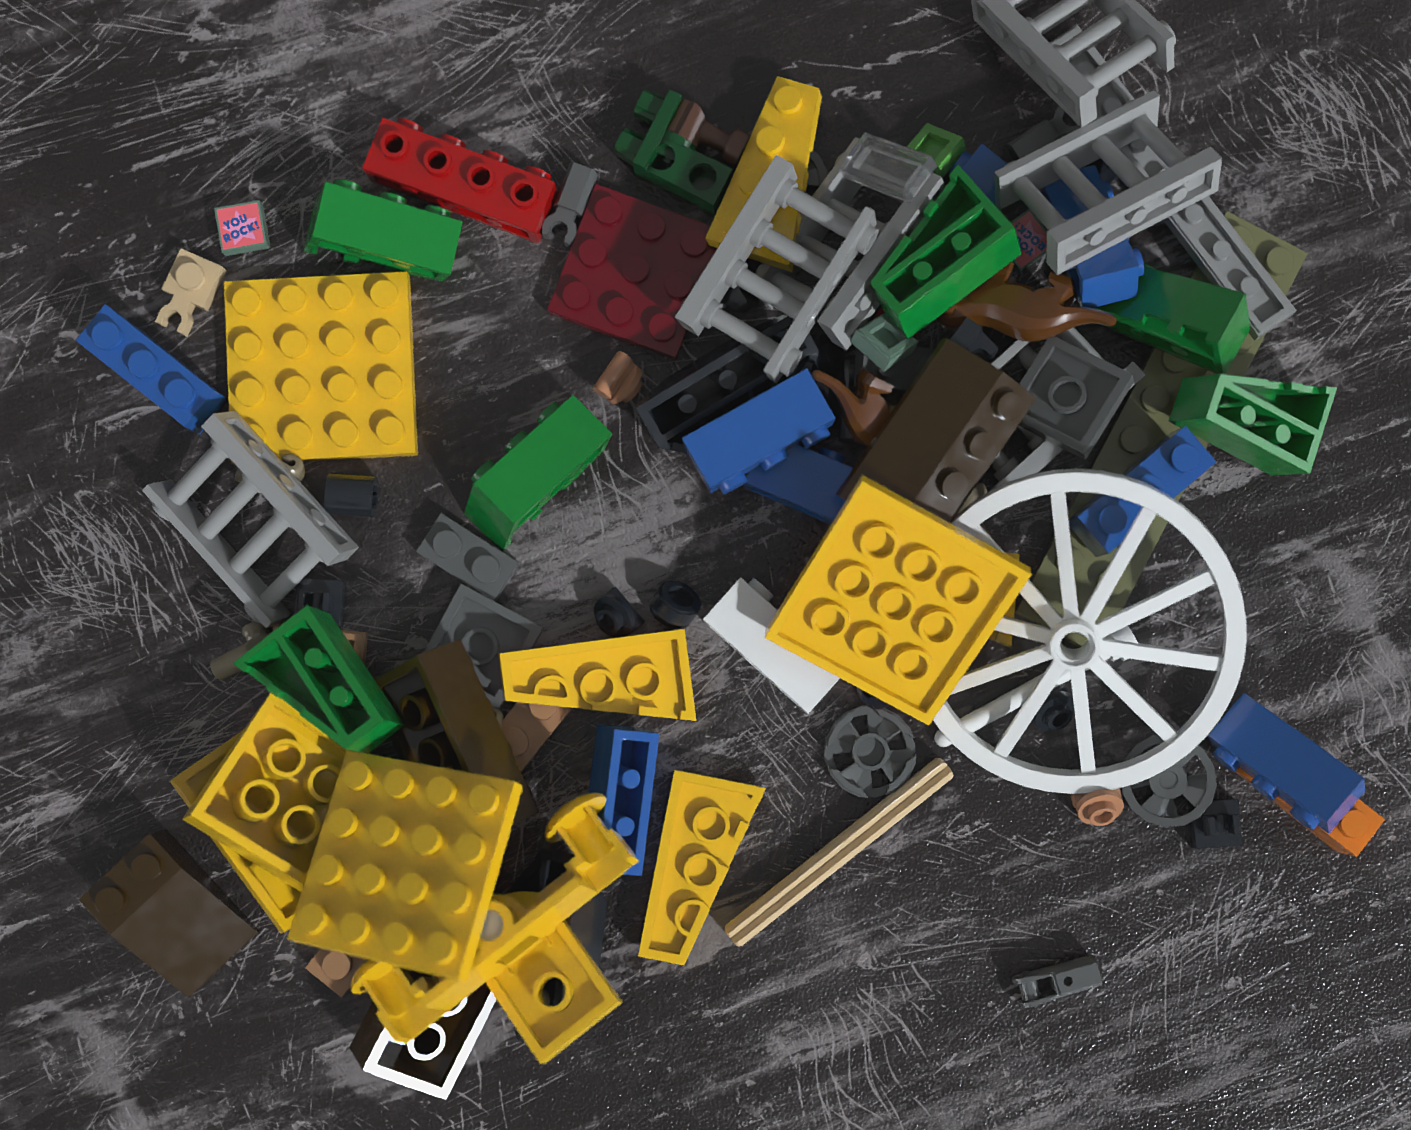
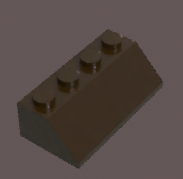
M943 337L836 492V495L846 501L860 477L864 475L951 523L1036 398L1000 369L948 338Z
M461 639L420 653L375 679L404 723L401 729L391 735L401 760L515 781L523 786L512 825L539 813L532 798L531 790L522 776L513 756L512 748L503 734L493 712L492 704L484 692L474 670L473 662L467 654Z
M407 969L415 982L423 976L429 978L434 976ZM482 984L409 1043H398L392 1040L376 1015L379 1009L374 1001H372L349 1049L363 1071L446 1099L496 998L487 984Z

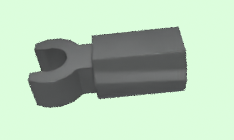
M1058 106L1050 121L1046 119L1040 121L1005 145L1006 155L1011 162L1017 161L1081 127L1078 124L1076 126L1066 125L1063 121V116L1067 113Z
M570 162L553 205L556 212L549 215L543 222V238L549 240L555 227L564 226L568 229L564 243L565 246L571 248L577 233L575 221L577 218H582L598 177L597 172L592 168Z

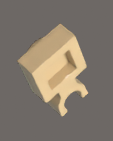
M180 249L161 289L173 296L169 304L161 308L155 322L166 328L169 319L175 314H180L182 320L176 331L188 337L193 326L192 312L195 306L205 311L209 310L227 270L216 263Z

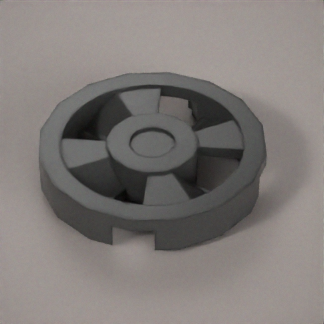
M860 706L846 711L832 723L824 741V760L829 775L842 789L858 797L877 798L894 793L908 781L916 764L915 743L911 728L898 714L886 708L877 710L868 706ZM867 715L868 733L859 735L850 721L855 717ZM901 732L906 749L889 750L886 741ZM851 753L854 763L839 772L834 763L833 754ZM881 768L890 782L884 786L872 788L871 771Z
M1153 735L1135 745L1125 758V761L1142 755L1144 750L1153 745H1160L1164 740L1159 735ZM1197 745L1188 755L1173 766L1146 780L1122 787V792L1132 811L1146 822L1162 827L1184 826L1201 817L1212 803L1217 786L1215 768L1206 751ZM1197 755L1205 768V772L1187 776L1182 767L1193 756ZM1150 785L1154 794L1141 806L1135 799L1132 789ZM1183 795L1195 809L1186 815L1178 817L1174 799Z

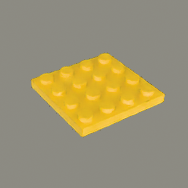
M408 272L224 281L229 412L236 411L281 461L282 456L286 454L297 455L303 462L418 455L411 287Z
M862 475L766 628L765 638L917 720L930 725L1031 577V569L1029 566Z
M347 750L287 939L313 947L467 983L523 786L511 780Z

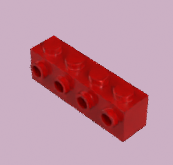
M382 117L362 167L371 182L531 242L540 243L543 222L551 215L558 194L555 182L550 180V174L533 166H526L525 170L508 164L509 160L494 151L483 150L482 154L465 148L466 144L463 141L448 134H441L437 138L423 133V127L411 120L398 118L397 122Z

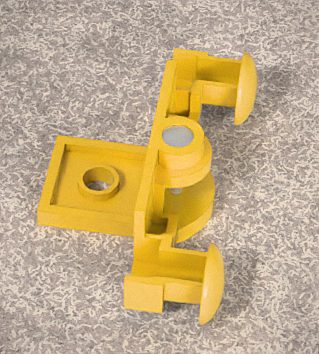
M587 793L578 796L563 805L548 822L545 830L546 841L553 843L564 839L575 854V857L564 865L567 869L564 874L539 893L522 891L505 895L493 894L491 896L467 983L437 975L431 978L423 976L415 982L406 968L369 959L359 967L352 978L351 991L353 994H360L366 991L369 993L379 1009L376 1015L394 1042L409 1043L473 991L486 983L539 1063L545 1064L622 1003L620 997L565 921L567 917L639 861L622 836L613 829L608 830L597 815L606 804L607 798L600 793ZM559 978L565 985V997L560 1004L550 1007L543 1000L542 990L547 981Z

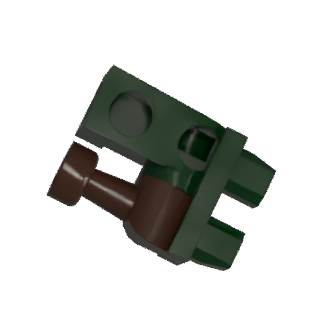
M671 89L666 97L643 90L636 103L634 116L651 124V127L645 137L625 128L615 144L616 155L633 165L635 176L645 181H650L666 191L673 192L697 205L702 212L715 217L733 177L732 168L697 152L696 149L699 144L718 150L722 152V162L736 169L751 135L740 129H735L729 135L706 121L705 115L698 104L682 99L681 94Z

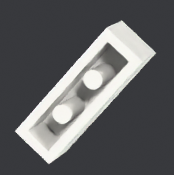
M740 577L705 616L703 622L800 709L809 714L840 678L765 638V630L778 611L769 603L774 596L756 579L753 578L747 583Z

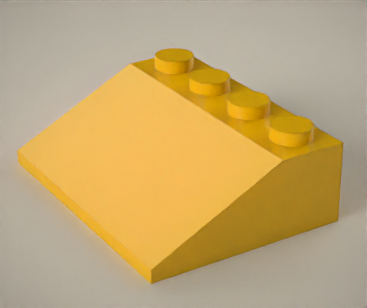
M270 692L213 772L182 820L302 892L347 750L303 718L300 712Z

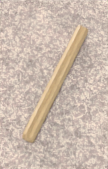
M941 758L933 759L894 793L889 794L727 923L725 932L731 941L738 947L743 946L953 778V772Z

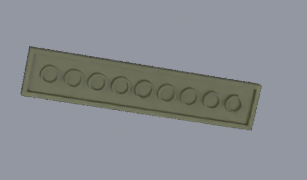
M1226 211L1223 214L1286 296L1308 253ZM1196 264L1189 278L1211 284ZM1249 333L1247 334L1226 375L1244 377L1266 333L1255 341ZM1152 347L1141 368L1145 376L1130 389L1089 470H1101L1116 474L1124 473L1167 435L1180 429V427L1168 421L1182 379L1214 375L1216 373ZM1195 436L1206 449L1209 443ZM1184 490L1174 499L1179 502ZM1076 492L1067 509L1068 519L1099 493ZM1158 514L1154 517L1095 622L1121 611L1125 606L1168 523L1167 520ZM1069 526L1078 612H1082L1120 544L1110 553L1095 557ZM1054 534L1030 581L1061 615L1064 612ZM1022 596L1015 608V613L1035 624L1049 627ZM1071 632L1063 637V639L1078 647H1082L1087 641V637L1078 632Z

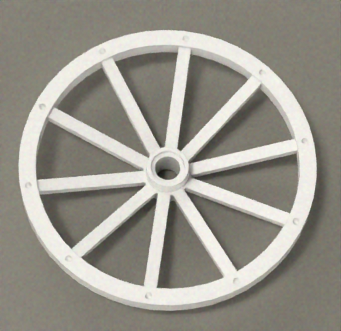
M1063 469L1031 474L1012 480L984 494L957 514L951 524L1005 553L980 524L1011 505L1037 496L1050 494L1064 613L1060 615L1031 581L1028 580L1020 594L1049 627L1003 616L995 631L1046 644L965 672L950 695L1050 659L1053 660L995 748L982 740L974 732L968 731L947 701L933 721L948 740L969 759L987 771L1025 787L1047 792L1081 794L1103 789L1115 790L1130 786L1159 774L1188 755L1206 738L1229 705L1241 675L1247 641L1246 615L1239 584L1224 551L1211 532L1184 505L1165 492L1142 481L1101 470ZM1065 492L1100 493L1141 505L1139 513L1084 610L1078 612ZM1156 514L1182 532L1200 552L1209 566L1204 571L1095 622ZM1215 583L1217 584L1224 614L1222 655L1103 638ZM1071 632H1078L1087 637L1086 643L1077 649L1065 647L1061 640ZM1099 654L1217 671L1210 690L1199 708L1176 731ZM1089 667L1164 742L1148 752L1125 762L1095 768L1085 669ZM1066 669L1070 670L1081 769L1049 768L1010 756V752Z

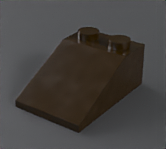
M167 829L149 833L78 899L112 937L187 997L194 994L259 932L257 927Z

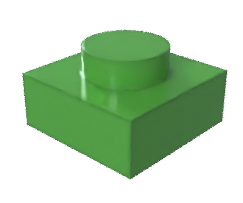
M927 123L900 154L903 166L921 175L928 170L943 178L967 149L963 137Z

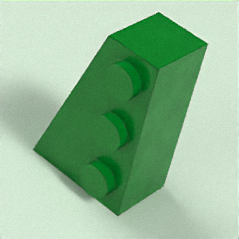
M958 164L949 175L950 182L936 201L931 200L923 210L924 217L909 237L906 235L903 237L870 282L880 307L907 339L911 338L1022 254L1015 227Z
M334 179L333 183L325 181L314 202L303 252L317 255L318 247L343 253L344 261L359 264L361 258L386 265V270L408 272L409 275L441 282L451 275L463 221L451 218L452 213L450 211L429 205L425 206L424 210L406 205L407 199L392 193L381 192L379 197L361 192L362 187L348 180Z
M1145 263L1144 275L1138 277L1137 297L1094 307V309L1114 315L1117 319L1116 324L1113 326L1099 325L1216 374L1227 373L1251 329L1246 293L1156 270Z
M1226 374L1183 378L1168 422L1180 428L1187 426L1193 435L1269 475L1310 474L1337 387L1303 385V383L1268 381V379Z
M574 395L562 405L557 401L549 405L537 419L540 425L529 434L524 430L519 432L506 445L504 450L507 454L496 464L492 460H488L471 478L474 483L464 515L502 552L512 543L513 533L529 518L534 521L543 512L541 507L561 489L564 491L605 450L612 436V433Z
M305 606L233 662L235 666L243 672L249 673L266 686L269 692L300 712L303 718L346 750L368 754L404 726V723L331 614L314 607Z

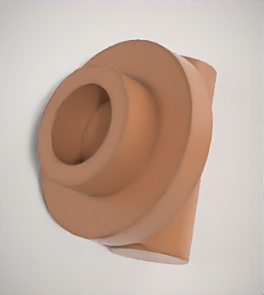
M617 351L592 389L611 404H617L621 401L626 403L636 396L642 386L640 381L642 370L633 363V360L627 354Z
M1120 788L1071 794L1073 807L1076 808L1079 819L1086 824L1095 826L1108 825L1124 809Z

